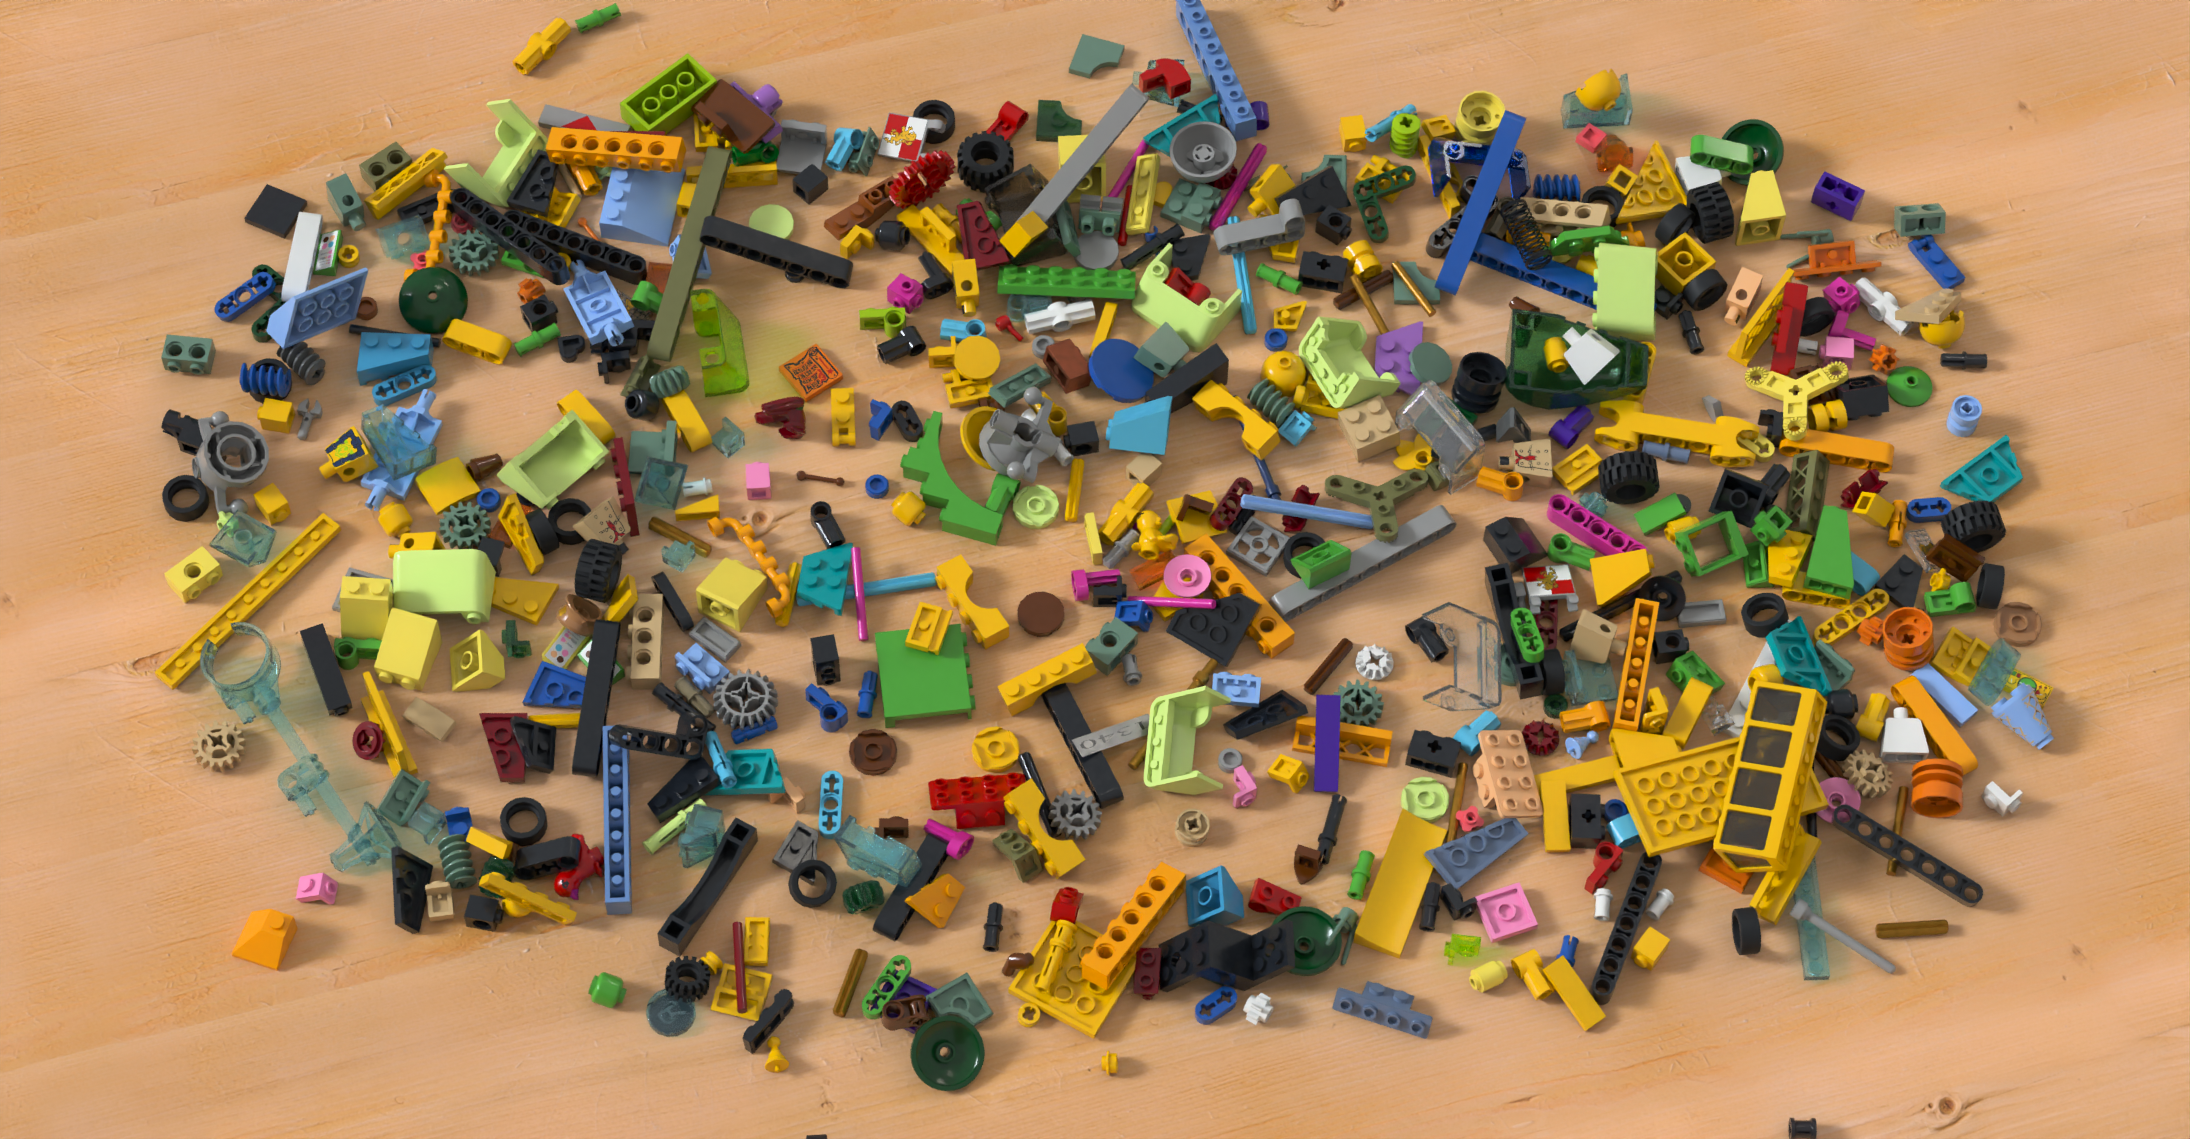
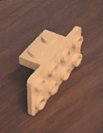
M1519 730L1480 731L1478 739L1482 755L1473 764V775L1477 780L1478 794L1482 799L1483 807L1493 808L1496 804L1499 816L1502 818L1541 817L1543 815V808L1522 733Z

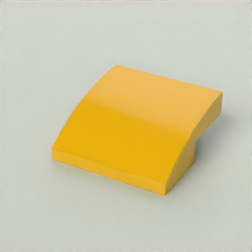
M554 186L548 217L526 211L522 212L565 228L581 199L575 193L559 192Z
M1309 373L1301 411L1338 419V412L1345 409L1334 408L1311 373Z
M459 457L449 459L428 469L414 480L436 515L443 514L444 511H451V505L458 508L459 502L476 498L478 493L481 492Z
M1211 490L1192 494L1191 496L1214 503L1212 512L1206 515L1187 509L1183 522L1176 520L1183 497L1166 501L1172 523H1176L1182 544L1194 542L1206 533L1209 537L1227 533V529L1218 531L1210 524V516L1218 505Z
M1953 626L1948 630L1929 664L1943 675L1974 688L1996 650L1977 637L1972 640Z
M724 963L710 1010L758 1021L765 1006L773 975L745 968L747 1012L741 1014L737 1012L735 965Z

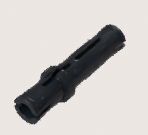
M1176 223L1162 234H1156L1154 239L1120 259L1125 269L1131 270L1164 249L1168 243L1172 244L1174 241L1185 236L1180 225Z
M661 682L654 688L652 694L667 705V709L671 712L675 711L680 716L686 711L700 714L683 700L682 695L675 694L664 683ZM695 719L691 723L692 726H695ZM707 719V732L714 731L716 725Z
M1338 794L1332 796L1323 832L1318 837L1319 845L1317 850L1321 851V863L1323 865L1329 864L1332 849L1337 844L1338 839L1336 835L1345 804L1347 803V798L1344 796L1339 801L1340 795Z

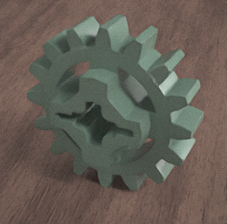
M477 229L474 234H471L470 230H467V235L465 236L459 233V240L453 239V246H449L450 262L453 263L454 269L459 268L460 274L468 271L469 276H472L473 272H477L478 276H481L482 270L489 272V265L496 266L495 260L499 259L497 243L484 234H479Z
M459 502L458 508L451 505V512L444 511V519L439 521L440 534L443 536L444 543L449 542L452 549L456 545H458L459 549L464 547L472 549L474 544L479 548L482 537H487L486 534H491V522L487 511H481L479 504L473 508L471 502H468L467 506H463L462 502ZM477 520L481 523L480 527L477 525ZM450 526H453V533L450 531Z
M1356 680L1355 685L1347 681L1346 688L1340 685L1338 692L1333 694L1341 695L1340 722L1369 727V723L1376 725L1377 718L1382 716L1381 710H1383L1384 702H1381L1382 694H1376L1377 687L1374 686L1370 689L1368 687L1369 682L1366 681L1364 685H1360L1359 680ZM1356 700H1358L1359 710H1357Z

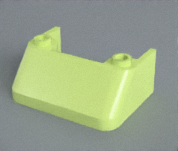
M511 99L491 101L486 105L500 119L496 126L495 134L503 146L484 176L482 177L468 163L449 165L444 168L462 188L468 189L480 199L499 207H509L507 199L538 149L546 151L548 142L547 137Z
M1168 243L1146 268L1135 291V299L1131 300V308L1135 314L1158 329L1167 322L1186 343L1189 350L1201 352L1212 343L1241 310L1242 290L1238 288L1225 304L1216 298H1208L1200 306L1196 305L1164 284L1169 276L1168 268L1172 265L1173 245Z
M1207 686L1160 696L1153 701L1150 708L1144 769V783L1146 786L1155 790L1190 795L1223 789V784L1197 770L1192 771L1196 728L1203 727L1210 721L1212 707L1228 704L1231 702V698Z

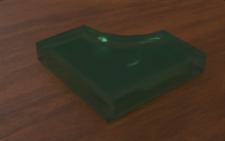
M1038 100L1036 141L1058 142V136L1081 135L1082 120L1074 119L1067 115L1062 109L1061 101Z

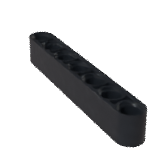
M458 188L451 193V202L456 214L551 283L563 285L568 282L570 273L562 256L468 189Z
M509 210L504 214V216L556 253L567 254L572 262L577 263L576 260H582L585 267L599 272L606 271L607 275L634 285H639L640 281L647 280L646 261L641 256L517 210Z
M707 216L704 218L699 240L707 246L836 288H847L850 284L853 263L848 259L719 217Z
M595 620L573 756L572 775L598 776L603 747V726H606L620 638L621 623L618 621Z
M1066 683L1056 685L1042 693L1040 696L1096 803H1099V808L1103 809L1124 800L1121 787L1102 751L1082 757L1072 742L1073 739L1092 732Z
M1840 805L1833 812L1832 823L1837 829L1962 905L1973 907L1982 899L1983 889L1978 883L1853 807ZM1839 812H1846L1850 817V821L1847 823L1840 822L1837 814ZM1862 824L1868 825L1871 829V834L1867 836L1862 835L1858 827ZM1880 838H1889L1892 842V847L1883 848L1880 845ZM1901 851H1910L1913 854V860H1903ZM1922 864H1932L1934 873L1926 874L1922 870ZM1945 876L1953 877L1956 882L1955 886H1946L1943 878ZM1973 889L1977 894V898L1975 900L1967 899L1965 890Z
M1644 852L1640 857L1591 985L1590 994L1598 1005L1607 1004L1613 995L1662 864L1660 855L1649 857L1647 852ZM1645 863L1653 864L1654 868H1648ZM1636 884H1644L1647 888H1640ZM1629 904H1635L1639 909H1632L1629 907ZM1621 925H1628L1631 929L1625 930ZM1612 946H1620L1623 950L1617 951ZM1610 966L1614 968L1615 971L1609 972L1604 967ZM1602 987L1606 989L1607 992L1601 993L1596 988Z

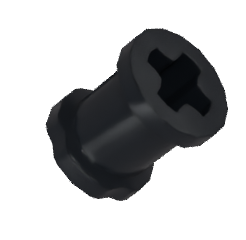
M1790 1118L1788 1124L1789 1139H1816V1119L1795 1120Z

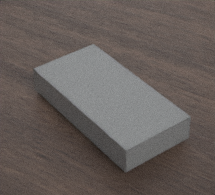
M1723 600L1686 602L1683 611L1677 616L1679 628L1725 624L1726 615Z
M705 616L689 632V637L724 662H727L741 647L740 641Z

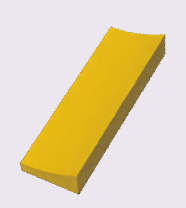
M1402 808L1356 928L1353 943L1400 959L1434 869L1423 854L1428 850L1443 845L1447 835L1446 829L1433 825Z

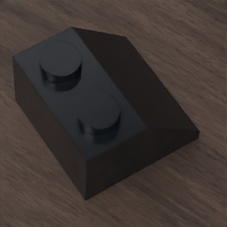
M1873 374L1848 378L1844 383L1832 388L1837 400L1840 399L1843 402L1847 413V420L1849 421L1858 420L1860 416L1878 417L1884 412H1889L1887 384Z
M1725 468L1709 512L1717 515L1721 512L1732 511L1736 523L1752 528L1756 523L1753 519L1761 512L1769 485Z
M1504 517L1485 526L1483 541L1499 564L1508 563L1511 574L1548 556L1523 518Z

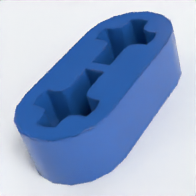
M1943 497L1914 499L1907 506L1906 517L1914 523L1942 521L1943 517L1951 511V504ZM1940 506V508L1944 511L1940 512V510L1936 509V507ZM1914 508H1917V510H1918V511H1921V513H1920V514H1917V512L1914 511L1913 509H1914Z
M1223 986L1199 1001L1195 1007L1196 1020L1200 1024L1209 1025L1230 1012L1237 1003L1236 991L1231 987ZM1222 995L1225 997L1231 996L1230 1002L1228 1003L1226 1000L1221 1002ZM1204 1008L1206 1011L1211 1009L1210 1016L1207 1014L1201 1015L1202 1009Z

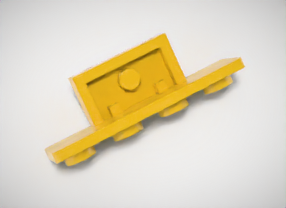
M911 205L899 213L897 220L902 221L909 228L910 234L952 276V261L964 260V255L956 248L957 235L954 229L950 226L947 227L942 222L940 215L935 211L932 212L927 206L920 211L915 205Z

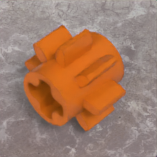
M526 278L518 284L520 289L517 295L526 304L544 295L546 290L538 279L532 281L531 278L529 280Z
M1881 344L1879 349H1872L1873 353L1869 361L1874 364L1872 366L1873 370L1887 374L1888 370L1896 369L1895 366L1897 361H1899V358L1894 355L1896 349L1888 348V346Z
M1876 616L1871 619L1864 618L1857 629V633L1861 636L1859 641L1867 646L1872 645L1873 642L1878 645L1883 639L1882 625L1884 621Z

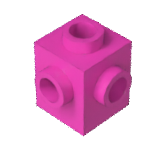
M902 273L887 287V301L893 304L894 307L905 308V312L908 314L915 308H919L924 300L923 286L917 280L910 279Z
M1838 277L1823 289L1824 298L1828 300L1835 314L1838 309L1851 314L1860 305L1859 290L1855 285H1849L1841 277Z

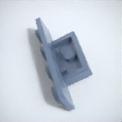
M1367 981L1362 994L1339 987L1332 1007L1336 1011L1424 1039L1428 1037L1433 1020L1431 1016L1410 1010L1414 1000L1413 995Z

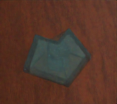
M647 456L634 501L675 510L688 465Z
M237 509L211 541L210 547L247 567H252L266 562L277 532Z

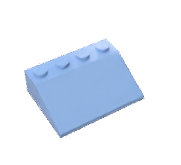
M612 167L599 221L601 238L668 247L685 169L682 168L681 172L666 173L656 170L643 171L641 169Z
M366 267L292 297L270 315L266 332L285 349L355 320L368 269Z

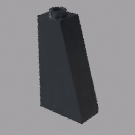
M1217 343L1212 345L1145 392L1144 403L1172 396V414L1192 403V398L1210 380H1213L1216 384L1226 385L1229 359Z
M323 623L301 630V640L329 716L335 714L337 717L348 713V709L352 708V703Z

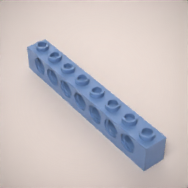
M1176 0V17L1213 95L1216 94L1218 97V106L1235 141L1257 136V118L1201 1Z
M603 726L604 863L607 915L632 914L629 750L613 745L610 742L609 732L613 726ZM623 735L622 738L629 739V735Z

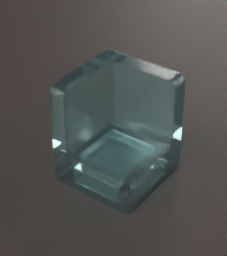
M725 416L722 419L723 428L711 438L712 444L727 458H730L745 445L744 432Z
M675 540L670 548L663 546L661 549L663 562L682 573L696 556L694 542L689 541L685 546Z
M425 801L408 821V826L422 834L425 843L428 845L433 842L447 824L444 813Z

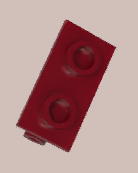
M1869 469L1858 478L1861 486H1859L1858 482L1854 481L1842 491L1840 497L1844 502L1841 504V507L1854 509L1862 491L1878 494L1888 482L1879 480L1880 473L1877 469Z
M1301 485L1296 489L1291 501L1315 506L1320 494L1310 493L1307 486ZM1283 515L1282 524L1285 526L1284 532L1302 531L1307 519Z
M1140 948L1136 952L1133 994L1143 995L1144 1000H1152V997L1158 994L1161 948Z

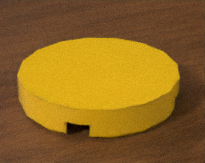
M979 335L963 339L956 347L954 354V365L957 371L968 380L984 381L992 377L997 371L1000 362V354L996 345L988 338Z
M995 726L988 727L977 734L972 744L973 760L981 769L992 773L1005 772L1018 761L1020 753L1019 741L1011 731Z

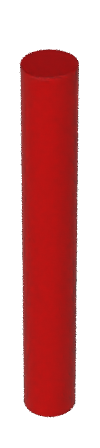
M1133 185L1126 187L1118 237L1119 246H1126L1128 234L1125 230Z

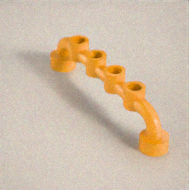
M432 169L424 176V183L427 188H435L440 183L442 184L441 191H438L437 194L439 203L437 210L433 214L435 223L433 230L429 234L431 243L429 250L425 254L427 262L425 268L435 267L437 263L443 262L444 254L442 250H439V245L446 243L448 240V234L446 230H443V225L450 223L452 220L451 212L447 210V205L452 204L450 199L453 192L451 190V182L448 177L439 174L436 169ZM406 269L404 272V282L418 269Z
M713 517L708 520L707 525L714 537L723 534V528L732 527L736 531L739 540L742 543L744 542L751 556L759 563L763 573L768 575L774 588L782 595L778 601L774 597L765 602L770 615L774 619L782 615V609L788 605L791 599V593L787 587L791 584L785 572L781 574L776 572L779 566L773 556L765 557L764 553L767 552L764 543L761 540L755 542L752 539L755 533L751 525L743 526L734 518L719 520L717 517Z

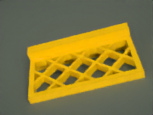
M1787 269L1744 327L1741 335L1728 351L1727 356L1747 367L1778 326V323H1775L1777 309L1781 310L1785 283L1792 282L1794 270Z
M369 671L362 673L368 696L361 698V703L369 721L379 724V728L385 731L383 739L386 742L382 746L384 749L383 754L393 777L395 778L401 769L410 775L418 773L416 764L384 691L378 692Z

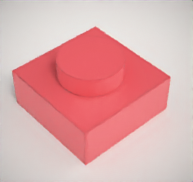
M1588 123L1577 135L1575 142L1594 154L1606 140L1607 134L1591 123Z

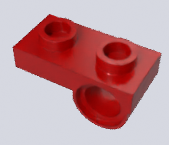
M1007 101L1001 107L998 118L986 130V133L996 132V136L1002 135L1004 136V141H1010L1029 120V114L1012 102Z
M1179 267L1173 268L1164 284L1198 306L1211 295L1208 287L1201 283H1193Z
M1611 842L1598 844L1593 858V864L1596 869L1587 878L1584 889L1593 894L1597 888H1603L1609 880L1607 876L1611 871L1617 872L1623 863L1621 858L1624 850ZM1606 854L1610 859H1603L1600 855Z
M1258 878L1254 882L1248 907L1259 913L1270 911L1280 915L1286 910L1299 907L1302 897Z
M1072 887L1060 888L1053 900L1050 921L1066 920L1075 924L1084 893H1080L1076 888Z

